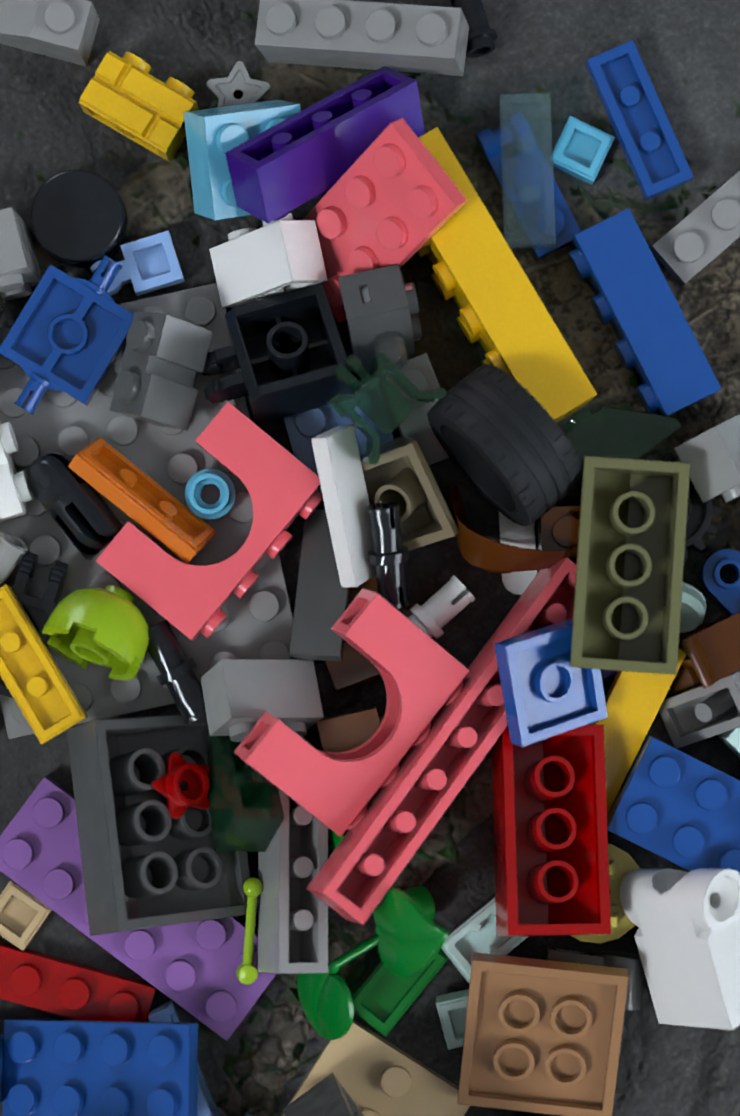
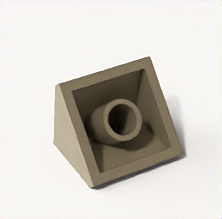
M398 437L360 456L369 504L376 507V503L380 502L399 503L402 544L408 547V551L454 537L459 533L416 439Z

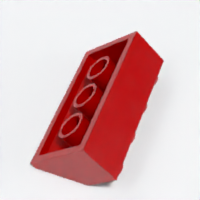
M507 725L491 747L496 937L611 934L604 725H585L524 747L511 744Z

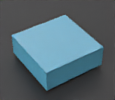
M570 116L547 164L593 185L615 137Z

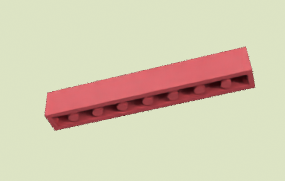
M563 558L551 568L541 569L468 667L470 671L462 680L464 686L459 696L451 704L442 706L430 721L432 728L427 737L416 747L409 748L399 761L400 769L396 777L386 787L380 788L368 804V810L364 818L356 827L347 832L306 888L346 920L364 925L507 727L508 723L494 643L573 618L576 564L569 558Z

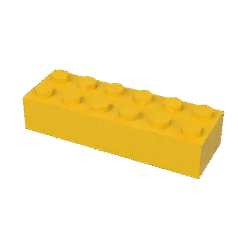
M436 127L420 136L419 139L468 201L416 253L420 258L427 254L433 263L434 273L431 274L433 282L446 301L453 297L458 305L460 316L457 317V321L463 333L471 344L478 340L486 352V359L482 361L483 365L491 364L513 377L542 405L557 424L587 406L597 393L439 128Z

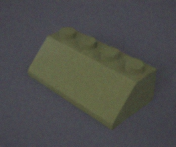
M584 456L570 667L677 675L690 463Z

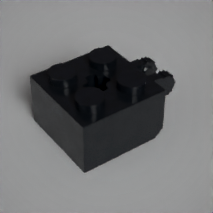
M323 283L233 307L225 314L232 345L208 352L203 372H200L203 376H210L239 369L240 373L222 377V379H216L207 384L204 389L206 400L212 403H223L226 400L230 401L247 396L256 425L353 398L351 368Z

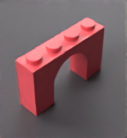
M229 402L223 406L195 442L239 478L249 492L253 506V523L242 547L222 562L206 566L190 565L175 558L138 526L128 521L95 560L190 640H196L200 634L208 639L227 617V614L221 609L231 596L235 594L241 599L260 577L254 571L255 567L266 554L274 560L293 537L286 531L299 515L307 520L323 501L322 493L319 492L321 486L318 475Z
M362 588L331 629L367 658L377 668L384 681L387 696L386 709L382 722L376 732L366 742L354 749L335 753L315 749L278 718L265 711L233 752L340 837L347 829L351 830L361 822L368 810L367 802L378 788L386 787L396 777L400 769L399 761L410 747H416L427 737L432 728L430 721L442 706L451 704L459 696L464 686L462 680L470 671L382 596Z

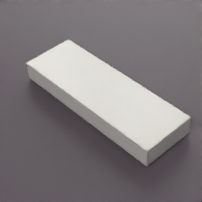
M354 424L338 425L312 438L311 442L340 584L342 587H358L376 574L375 565L369 564L368 552L372 550L369 515L366 509L370 505Z

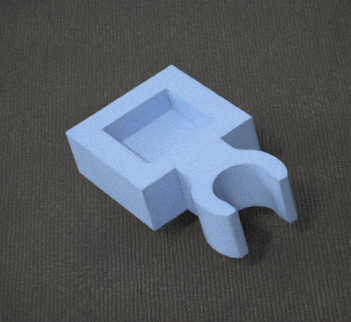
M169 230L120 245L125 260L117 262L123 267L116 275L107 293L110 296L114 295L125 284L132 283L135 294L140 296L185 282ZM102 260L95 262L90 267L93 274Z

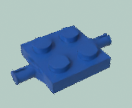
M104 255L90 281H87L86 279L71 277L51 264L49 265L0 346V354L18 364L26 375L30 377L19 398L15 401V405L33 415L47 389H50L52 391L64 392L88 406L124 347L128 329L132 325L134 314L116 304L107 293V290L123 266Z

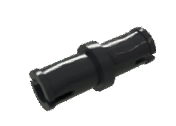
M380 502L376 503V507L371 504L366 507L369 515L372 550L368 552L369 564L375 565L378 594L396 609L401 608L400 602H402V606H409L411 602L408 595L405 562L409 560L408 547L402 544L399 503Z
M167 620L150 627L147 650L160 672V675L156 677L160 685H167L186 725L204 717L206 710L202 686L193 671L197 667L193 658L187 660Z

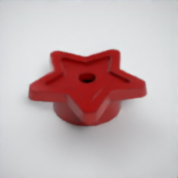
M173 752L169 756L167 774L154 780L151 784L154 790L167 797L169 814L172 819H179L189 807L198 809L210 808V802L207 798L209 792V766L193 763L187 764L178 752ZM182 781L186 783L185 791L180 788Z

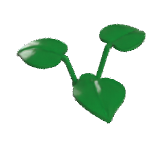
M328 828V858L347 834L346 831L340 837ZM417 885L403 890L391 886L373 911L374 921L377 925L375 927L376 935L331 961L328 966V973H298L297 990L301 1007L309 1023L326 1041L336 1040L345 1036L350 1030L354 1018V1005L350 990L346 982L337 975L343 965L378 945L380 958L389 972L398 978H408L418 974L427 967L442 948L449 936V932L433 922L435 904L430 892L424 886Z

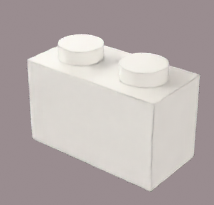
M288 213L284 218L270 223L262 221L263 227L259 229L244 228L230 232L228 234L229 241L210 248L222 308L237 307L327 281L315 220H293V215Z

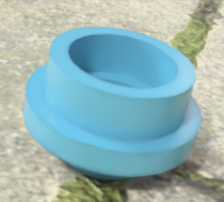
M217 469L198 471L189 479L185 488V501L188 508L196 516L203 519L213 520L225 516L232 509L236 500V488L232 479ZM210 484L216 485L220 490V498L214 504H207L202 498L204 487Z

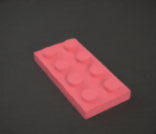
M403 118L391 122L302 219L315 220L328 279L321 283H323L332 314L339 323L346 321L338 277L399 264L401 268L468 201Z

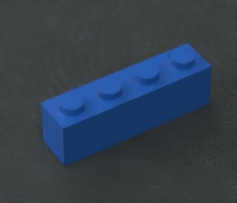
M628 208L574 235L570 243L573 251L568 253L571 266L580 280L588 279L595 293V296L591 297L594 311L603 325L610 322L618 338V341L613 343L616 354L626 370L633 367L642 384L636 387L637 394L648 414L656 412L659 420L662 421L721 390L722 388L630 209Z

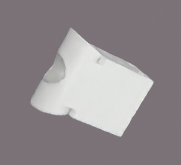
M639 868L629 871L623 877L620 885V901L623 911L629 920L639 927L634 938L658 1023L733 1030L740 1025V874L729 868H699L690 872L669 868Z

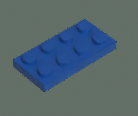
M15 1018L4 1020L2 1116H197L198 1023Z

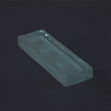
M550 93L500 94L499 121L504 239L510 249L555 247Z

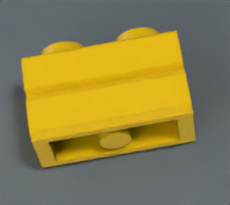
M111 51L107 52L97 68L95 76L91 78L78 103L83 112L164 160L172 161L186 136L184 112L199 110L197 101L192 99L195 94L194 91L173 77H169L166 83L150 75L151 66L130 52H125L122 58Z

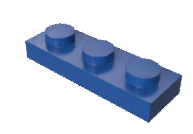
M631 40L587 59L586 69L644 200H649L690 182L694 176L634 41Z

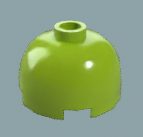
M106 585L104 589L88 587L72 592L58 603L42 630L43 634L51 635L47 644L61 657L85 670L89 662L110 668L112 670L108 678L113 680L129 681L136 677L144 661L149 643V626L140 609L132 603L133 596L126 590L114 585Z

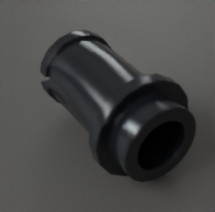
M450 0L452 7L462 9L469 25L467 57L476 58L491 53L496 48L494 41L497 39V32L494 29H490L482 0Z

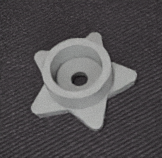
M241 61L236 62L228 77L209 79L206 85L219 100L217 107L259 102L271 90V85L268 82L251 79L244 63ZM237 90L243 92V96L240 99L234 97V92Z

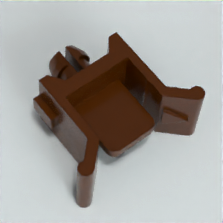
M740 612L725 618L719 617L696 628L694 631L679 636L678 648L684 650L687 654L671 685L674 694L700 683L704 689L708 688L718 680L740 670Z

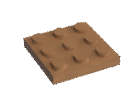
M473 952L457 1104L559 1116H612L629 981L628 969Z

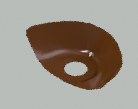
M457 485L451 488L450 502L452 515L459 530V533L456 535L457 545L462 557L471 565L493 573L541 570L551 568L571 552V550L556 551L520 548L499 543L480 534L467 521Z

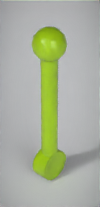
M255 877L248 878L243 885V891L247 895L243 962L236 969V977L245 985L254 983L258 976L257 969L252 964L257 897L262 893L263 884L260 879Z

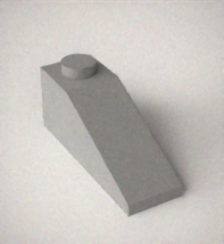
M0 0V44L87 67L100 19L93 3L87 0Z

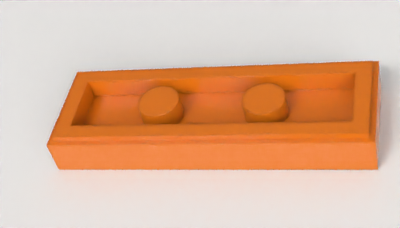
M98 437L79 451L68 465L78 476L187 564L208 546L217 534L214 528L196 516L188 507L103 438Z

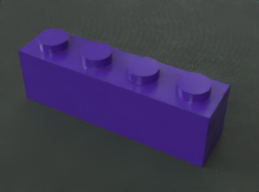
M383 66L225 152L237 207L266 223L282 219L288 215L289 211L301 204L326 194L391 122L403 118L418 138L424 135L417 80Z

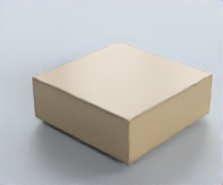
M10 880L0 895V936L24 951L52 910L13 880Z

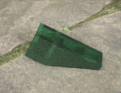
M207 723L208 766L210 768L208 773V800L210 802L209 814L216 851L265 852L284 819L278 787L233 753L241 742L231 741L230 736H210Z

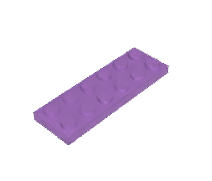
M45 776L0 835V871L226 1041L276 976V973L258 972V933L255 931L252 965L257 969V979L249 985L242 984L238 980L236 969L243 962L245 923L236 916L90 936L74 795L49 776Z

